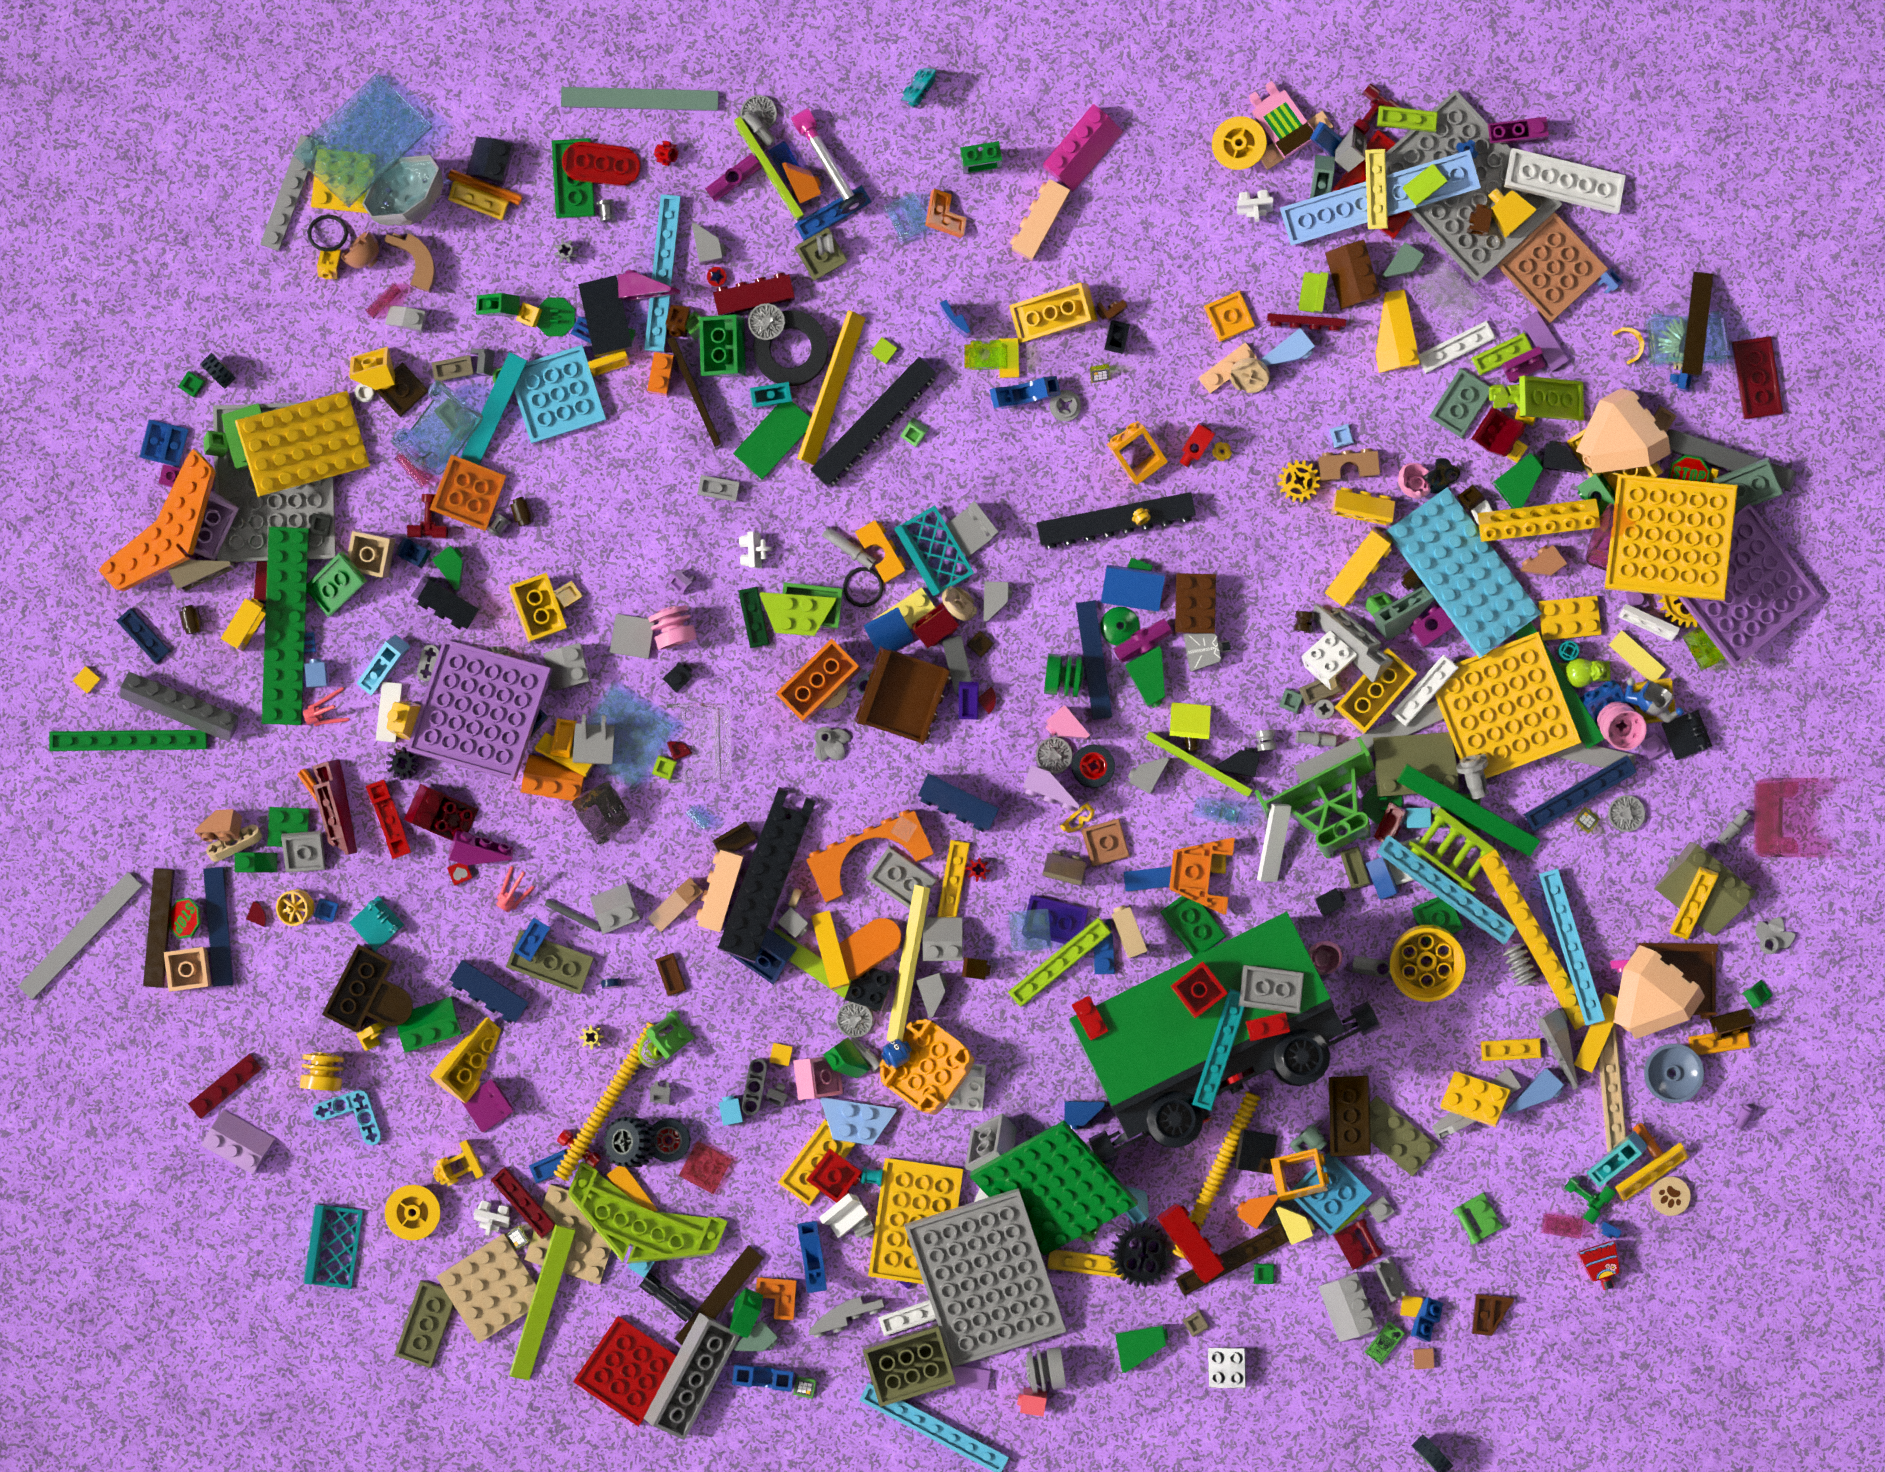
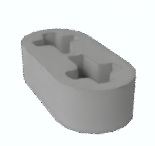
M434 645L425 646L421 652L417 675L424 682H429L431 676L424 678L421 671L425 670L427 664H429V671L433 672L439 654V649ZM433 648L436 656H432L431 661L427 662L428 655L425 653Z

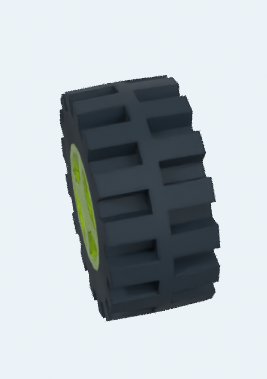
M212 353L200 363L224 389L236 379L231 371Z

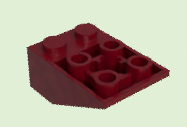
M420 784L404 820L453 841L456 831L469 832L479 809Z

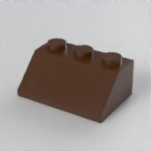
M1364 239L1325 253L1341 309L1380 298L1381 295Z

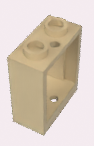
M1125 905L1114 908V913L1110 915L1127 958L1147 952L1131 908H1126Z

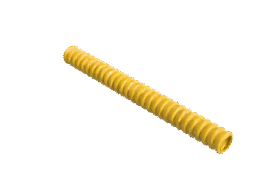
M646 1023L647 1026L643 1028V1033L639 1034L640 1038L636 1039L637 1042L633 1044V1049L630 1048L629 1050L630 1054L626 1055L627 1058L623 1060V1065L620 1064V1070L616 1071L617 1075L613 1076V1081L610 1080V1086L607 1085V1091H604V1095L600 1096V1102L597 1101V1107L594 1106V1111L590 1113V1118L587 1117V1123L584 1122V1127L580 1129V1134L577 1133V1139L574 1138L573 1141L575 1142L570 1145V1149H567V1155L564 1154V1160L561 1159V1164L557 1165V1171L554 1170L555 1175L564 1181L570 1180L568 1177L573 1175L572 1171L576 1170L575 1166L579 1165L578 1161L583 1159L582 1155L586 1154L585 1150L589 1149L588 1145L593 1143L592 1139L596 1138L595 1134L599 1133L598 1129L603 1127L602 1123L606 1122L605 1118L609 1117L608 1113L613 1111L611 1108L616 1106L615 1102L619 1101L618 1097L622 1096L621 1092L626 1090L625 1086L629 1085L628 1081L632 1080L631 1076L636 1074L635 1070H638V1065L642 1064L638 1056V1046L646 1035V1030L651 1026H655L654 1024Z
M1245 1091L1244 1094L1246 1095L1242 1097L1243 1102L1239 1104L1240 1109L1237 1108L1238 1113L1234 1115L1235 1120L1232 1119L1233 1124L1229 1126L1230 1131L1226 1132L1228 1135L1224 1137L1225 1142L1221 1143L1223 1146L1219 1148L1220 1153L1216 1154L1215 1164L1211 1165L1212 1170L1208 1172L1210 1175L1206 1176L1207 1181L1203 1183L1205 1186L1204 1188L1201 1187L1202 1192L1198 1194L1200 1197L1196 1199L1197 1203L1193 1205L1195 1208L1191 1210V1216H1188L1190 1221H1195L1201 1230V1226L1205 1224L1203 1222L1204 1219H1207V1213H1210L1209 1208H1212L1211 1204L1215 1202L1214 1197H1217L1218 1194L1216 1193L1220 1191L1219 1186L1223 1184L1222 1179L1225 1180L1224 1175L1228 1173L1227 1168L1230 1169L1231 1167L1229 1164L1233 1162L1232 1157L1236 1156L1234 1153L1235 1151L1237 1152L1241 1129H1248L1247 1124L1251 1123L1250 1118L1254 1116L1252 1113L1256 1112L1255 1107L1259 1105L1257 1102L1258 1100L1261 1101L1260 1096L1249 1091ZM1175 1245L1176 1249H1173V1253L1185 1259L1183 1254Z

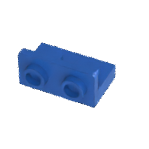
M1614 680L1607 681L1602 686L1593 691H1588L1580 697L1581 702L1595 724L1597 723L1599 713L1608 704L1613 702L1627 703L1621 687Z

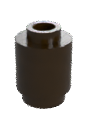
M523 496L513 499V504H510L515 523H518L519 527L533 523L534 514L529 499L524 500Z
M1412 567L1401 576L1403 580L1401 584L1407 591H1415L1423 584Z
M193 605L182 607L179 616L186 635L201 632L202 622L199 609L194 608Z

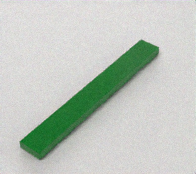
M1530 622L1514 634L1517 639H1521L1536 633L1537 630L1532 622ZM1542 640L1577 733L1588 750L1605 738Z
M200 730L49 731V751L208 750V733Z
M1406 764L1397 778V782L1529 857L1540 842V839L1409 764Z

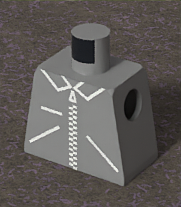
M1216 634L1183 635L1190 672L1221 662V653L1231 652L1229 640L1218 642Z

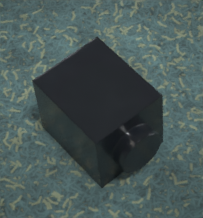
M1334 888L1316 897L1314 901L1322 916H1326L1345 906L1344 901H1346V898L1341 890L1337 891Z

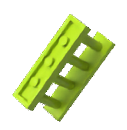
M1435 806L1431 811L1435 815V821L1418 844L1411 841L1408 842V845L1412 847L1410 851L1418 857L1424 856L1457 881V885L1465 891L1474 892L1476 889L1470 883L1482 867L1478 859L1464 879L1454 872L1472 848L1474 849L1475 846L1481 850L1479 853L1480 857L1494 850V848L1442 808ZM1447 824L1451 827L1449 829L1450 833L1434 855L1431 856L1423 849L1439 827ZM1461 835L1466 839L1464 841L1465 845L1447 868L1439 860L1454 839Z

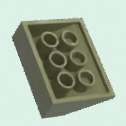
M1449 732L1373 738L1377 797L1418 794L1397 782V778L1406 764L1411 765L1454 791H1459L1454 746Z
M1689 842L1654 889L1680 909L1699 867L1717 872L1718 878L1696 922L1712 936H1715L1745 908L1756 891L1701 846Z
M938 1323L862 1347L880 1407L956 1384Z

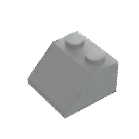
M581 643L543 653L546 667L552 669L549 679L552 692L591 683Z
M627 883L590 897L603 934L641 920Z
M925 917L923 927V961H963L962 917Z

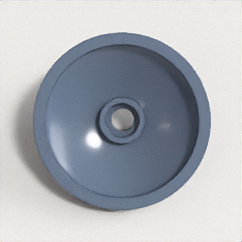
M1681 1044L1660 1046L1650 1054L1644 1067V1080L1647 1088L1656 1098L1667 1103H1681L1691 1099L1701 1088L1704 1079V1069L1699 1056L1692 1049ZM1671 1069L1675 1071V1076L1670 1077L1668 1074Z

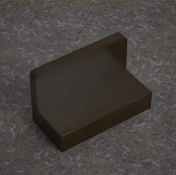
M745 821L712 842L718 852L722 848L735 852L757 838Z
M1746 1008L1712 1017L1709 1020L1716 1041L1754 1031L1756 1026L1754 1016L1750 1017Z

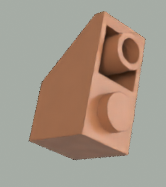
M1545 545L1537 551L1539 554L1537 557L1532 559L1530 556L1521 563L1523 567L1519 570L1521 573L1550 577L1567 563L1554 545L1549 548Z
M234 809L215 810L195 829V833L206 842L239 839L242 816Z

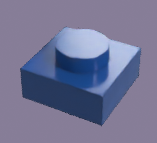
M319 898L314 917L333 923L339 904Z
M1602 1221L1598 1227L1602 1229L1601 1234L1610 1239L1613 1236L1619 1238L1622 1232L1605 1221Z

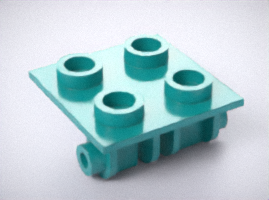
M929 68L919 69L913 77L915 80L911 86L908 85L902 93L904 96L901 100L909 102L908 105L913 108L918 106L923 99L922 96L926 95L923 90L928 92V88H931L936 81L935 72L937 70Z
M379 896L371 900L349 922L374 951H377L404 926L403 922Z

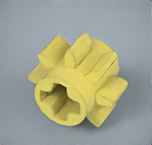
M592 1025L589 1026L588 1031L582 1028L584 1035L579 1037V1039H584L585 1041L582 1046L584 1047L589 1044L591 1050L594 1048L593 1044L601 1046L599 1038L604 1037L598 1033L601 1028L593 1030ZM587 1033H595L596 1035L594 1036V1038L596 1039V1041L588 1042Z

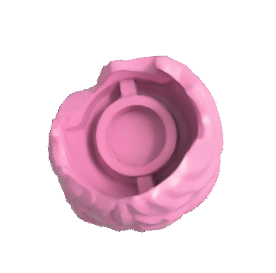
M1408 463L1399 471L1398 484L1401 490L1409 497L1415 499H1422L1431 491V484L1423 477L1429 471L1421 464Z
M1318 942L1308 950V954L1319 975L1333 973L1342 963L1343 955L1341 949L1333 942Z

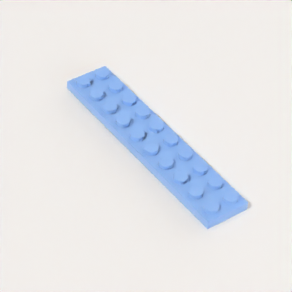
M1470 150L1386 175L1387 215H1395L1480 189L1481 186ZM1431 164H1434L1448 182L1416 207L1403 190V186ZM1366 182L1281 207V214L1291 246L1368 223Z

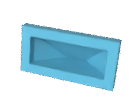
M1125 1186L1138 1200V1204L1124 1213L1134 1225L1136 1222L1141 1223L1149 1217L1147 1194L1144 1190Z

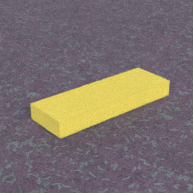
M1622 630L1608 644L1648 681L1657 680L1666 670Z

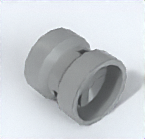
M1274 729L1255 731L1256 738L1258 739L1257 751L1277 749V745L1274 742Z

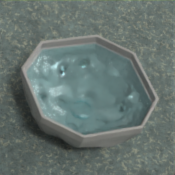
M430 155L397 158L375 174L362 204L373 221L379 224L412 225L424 220L431 212L435 200L440 197L443 188L442 172Z

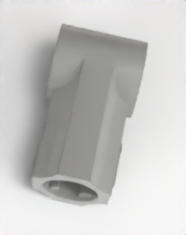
M1354 956L1353 973L1380 978L1388 977L1391 974L1388 961ZM1381 963H1385L1388 966V972L1384 975L1377 972V966Z

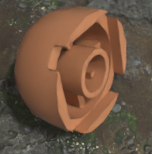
M368 230L367 233H362L351 243L349 252L345 249L341 255L343 261L350 267L362 269L368 265L371 268L378 261L376 257L380 246L376 237Z

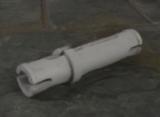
M830 526L823 532L822 537L850 555L853 561L857 560L869 570L877 561L864 552L861 546L857 547L830 528Z

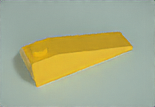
M1404 289L1385 292L1376 347L1379 373L1418 367L1420 364Z
M486 1017L440 1061L429 1076L444 1090L463 1103H467L480 1085V1077L483 1070H486L488 1065L486 1064L487 1059L494 1050L501 1029L489 1017Z

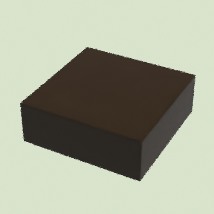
M1473 484L1457 496L1469 511L1485 500L1483 494Z
M979 630L966 645L982 658L994 643Z

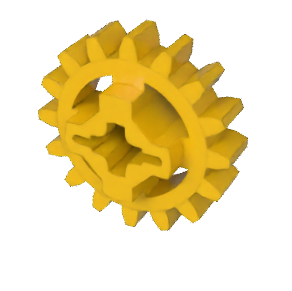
M1295 460L1294 465L1290 462L1287 463L1288 469L1282 467L1281 470L1284 474L1278 475V478L1282 479V481L1278 482L1277 485L1283 487L1280 493H1287L1285 499L1291 496L1292 502L1299 498L1300 503H1302L1304 497L1308 501L1311 499L1310 493L1316 495L1314 488L1320 487L1316 483V481L1320 480V477H1315L1318 470H1311L1312 463L1306 466L1305 460L1301 464H1299L1298 460ZM1297 468L1304 469V470H1306L1307 472H1306V473L1298 472ZM1290 473L1291 481L1286 484V476ZM1296 477H1298L1299 479L1303 478V486L1294 483ZM1312 479L1311 488L1308 490L1307 481ZM1291 490H1299L1301 494H1295Z

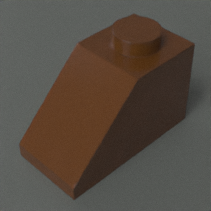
M964 957L962 977L985 980L986 976L990 977L991 965L987 964L988 960Z

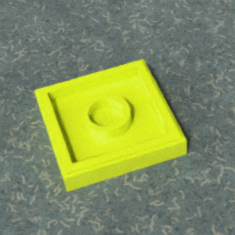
M1172 702L1169 736L1209 739L1211 706Z

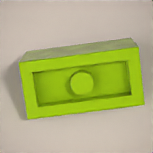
M1431 164L1403 186V190L1417 207L1448 181L1437 167Z
M1304 272L1298 306L1299 311L1317 314L1323 312L1329 273Z

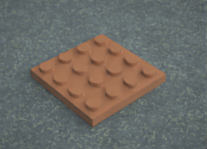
M1555 212L1496 266L1549 323L1608 270Z

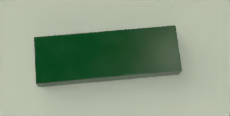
M758 587L738 590L750 648L769 645Z

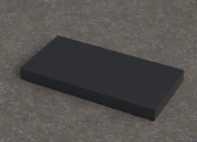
M614 275L578 284L594 357L597 358L633 349L623 301L619 298L617 276Z

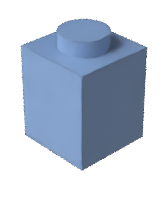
M321 659L309 660L310 663L305 664L306 687H329L327 663L321 662Z

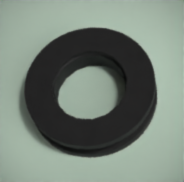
M785 310L782 311L785 319L783 330H799L806 334L810 340L811 352L807 361L799 367H783L776 363L772 357L771 344L773 340H762L756 336L753 343V352L759 369L769 380L777 384L789 382V386H799L813 380L824 368L828 357V341L822 326L812 316L801 311Z

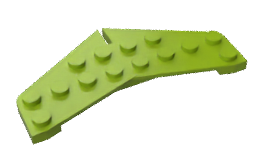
M580 1162L568 1192L571 1201L622 1262L629 1246L633 1247L626 1264L710 1256L715 1253L728 1222L717 1217L688 1216L656 1212L643 1208L602 1177L596 1169L584 1162Z

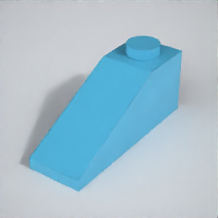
M396 634L384 643L356 684L372 696L402 660L411 646Z

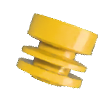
M322 1052L303 1054L302 1059L311 1060V1064H302L301 1067L310 1069V1074H302L300 1076L299 1088L341 1091L342 1078L334 1076V1072L343 1071V1067H335V1062L344 1063L343 1057Z

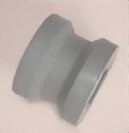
M827 234L825 237L821 235L816 236L819 255H823L825 252L834 253L832 234Z
M1320 700L1314 706V714L1321 720L1330 718L1334 713V706L1329 700Z

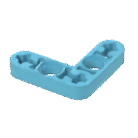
M356 1090L314 1106L313 1115L320 1121L354 1110L364 1142L368 1145H376L380 1142L381 1132L369 1096L365 1091ZM357 1093L360 1096L364 1095L365 1099L362 1100L363 1106L368 1105L369 1109L357 1111V1108L361 1107L359 1102L354 1101ZM339 1099L346 1102V1108L343 1111H339L336 1108L335 1104ZM331 1102L335 1114L332 1115L331 1111L326 1112L325 1117L317 1114L320 1106L323 1109L330 1107L328 1103ZM363 1112L371 1114V1121L369 1123L361 1121L360 1117ZM374 1123L375 1127H372L371 1130L373 1133H377L375 1142L367 1139L370 1133L368 1129L364 1131L363 1127Z

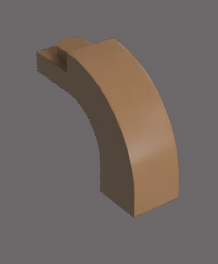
M393 233L392 236L387 234L384 240L386 244L407 251L415 260V272L410 285L431 293L435 282L436 269L430 251L418 238L409 233L406 240H403L404 237Z

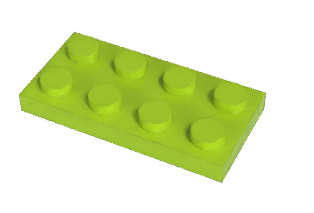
M1534 376L1519 377L1520 416L1584 421L1583 381Z

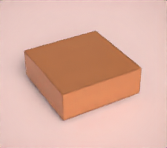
M1433 1348L1413 1349L1414 1369L1434 1368Z

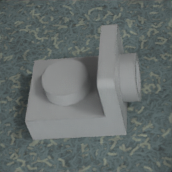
M869 1216L852 1228L856 1238L861 1237L862 1240L873 1235L872 1231L875 1230Z

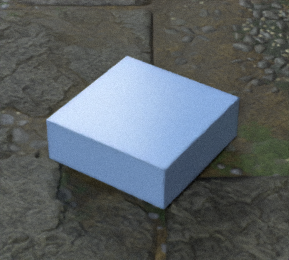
M1349 424L1329 429L1334 448L1354 443Z

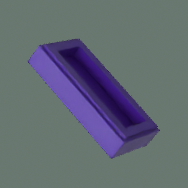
M959 682L958 719L978 720L979 682Z

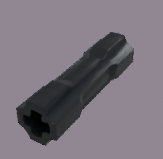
M648 1273L639 1285L640 1288L649 1295L654 1296L685 1322L696 1310L693 1305L671 1291L651 1273Z

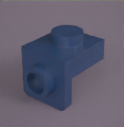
M406 537L399 544L396 551L397 556L421 569L431 554V551Z

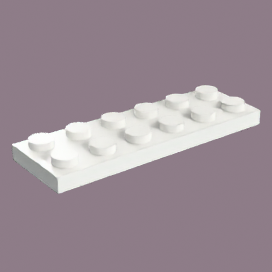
M1512 148L1504 187L1618 214L1626 175Z

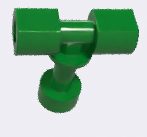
M1572 1176L1564 1189L1569 1193L1574 1191L1588 1201L1586 1205L1589 1208L1582 1217L1593 1225L1601 1214L1599 1212L1605 1203L1608 1204L1616 1192L1605 1185L1599 1194L1595 1192L1592 1195L1578 1185L1580 1181Z

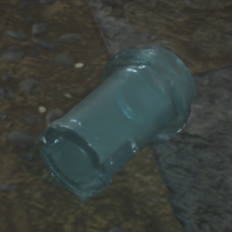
M694 805L685 813L697 825L696 828L704 830L710 823L709 817L702 815Z

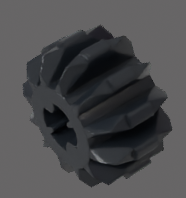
M402 747L401 753L395 748L396 756L390 753L388 755L393 760L386 761L387 765H392L387 771L390 773L395 770L393 778H397L400 773V780L403 781L405 779V774L408 779H411L410 771L415 774L418 773L416 769H413V766L418 767L420 763L413 761L418 759L419 756L414 755L410 757L413 753L407 752L406 754V747ZM402 758L408 762L405 764L406 768L404 769L398 766Z

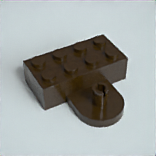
M357 944L322 1015L359 1033L368 1016L388 1026H398L405 1023L413 1012V1000L406 990L387 981L395 961L362 944Z

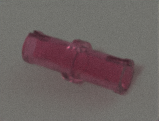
M392 283L381 295L378 294L376 296L377 299L365 311L374 319L385 307L388 308L390 306L389 303L402 291Z
M404 451L394 458L406 471L405 474L407 476L410 475L420 488L430 480L418 468L419 465L414 463Z

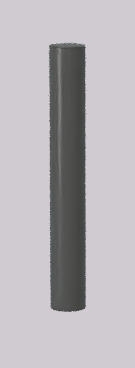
M547 899L544 906L598 932L600 928L598 923L550 899Z

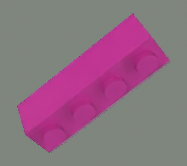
M1093 104L1043 163V168L1074 192L1123 131L1106 113Z

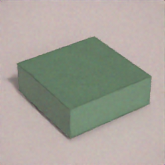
M1285 688L1278 707L1297 714L1303 697L1300 693Z

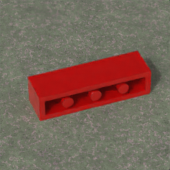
M1175 1203L1156 1218L1199 1279L1207 1283L1224 1270L1221 1265L1223 1260L1217 1253L1214 1254L1210 1249L1212 1245L1206 1237L1202 1238L1199 1233L1201 1231L1200 1227L1195 1221H1190L1188 1218L1190 1213L1184 1205L1180 1206Z

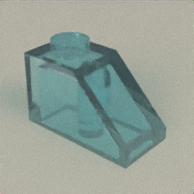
M1197 797L1192 816L1236 827L1241 808Z

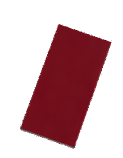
M1772 337L1732 342L1743 419L1783 414Z

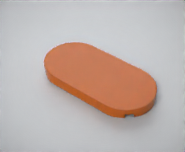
M887 918L872 920L839 943L849 980L859 978L898 950L901 942V931L895 922Z

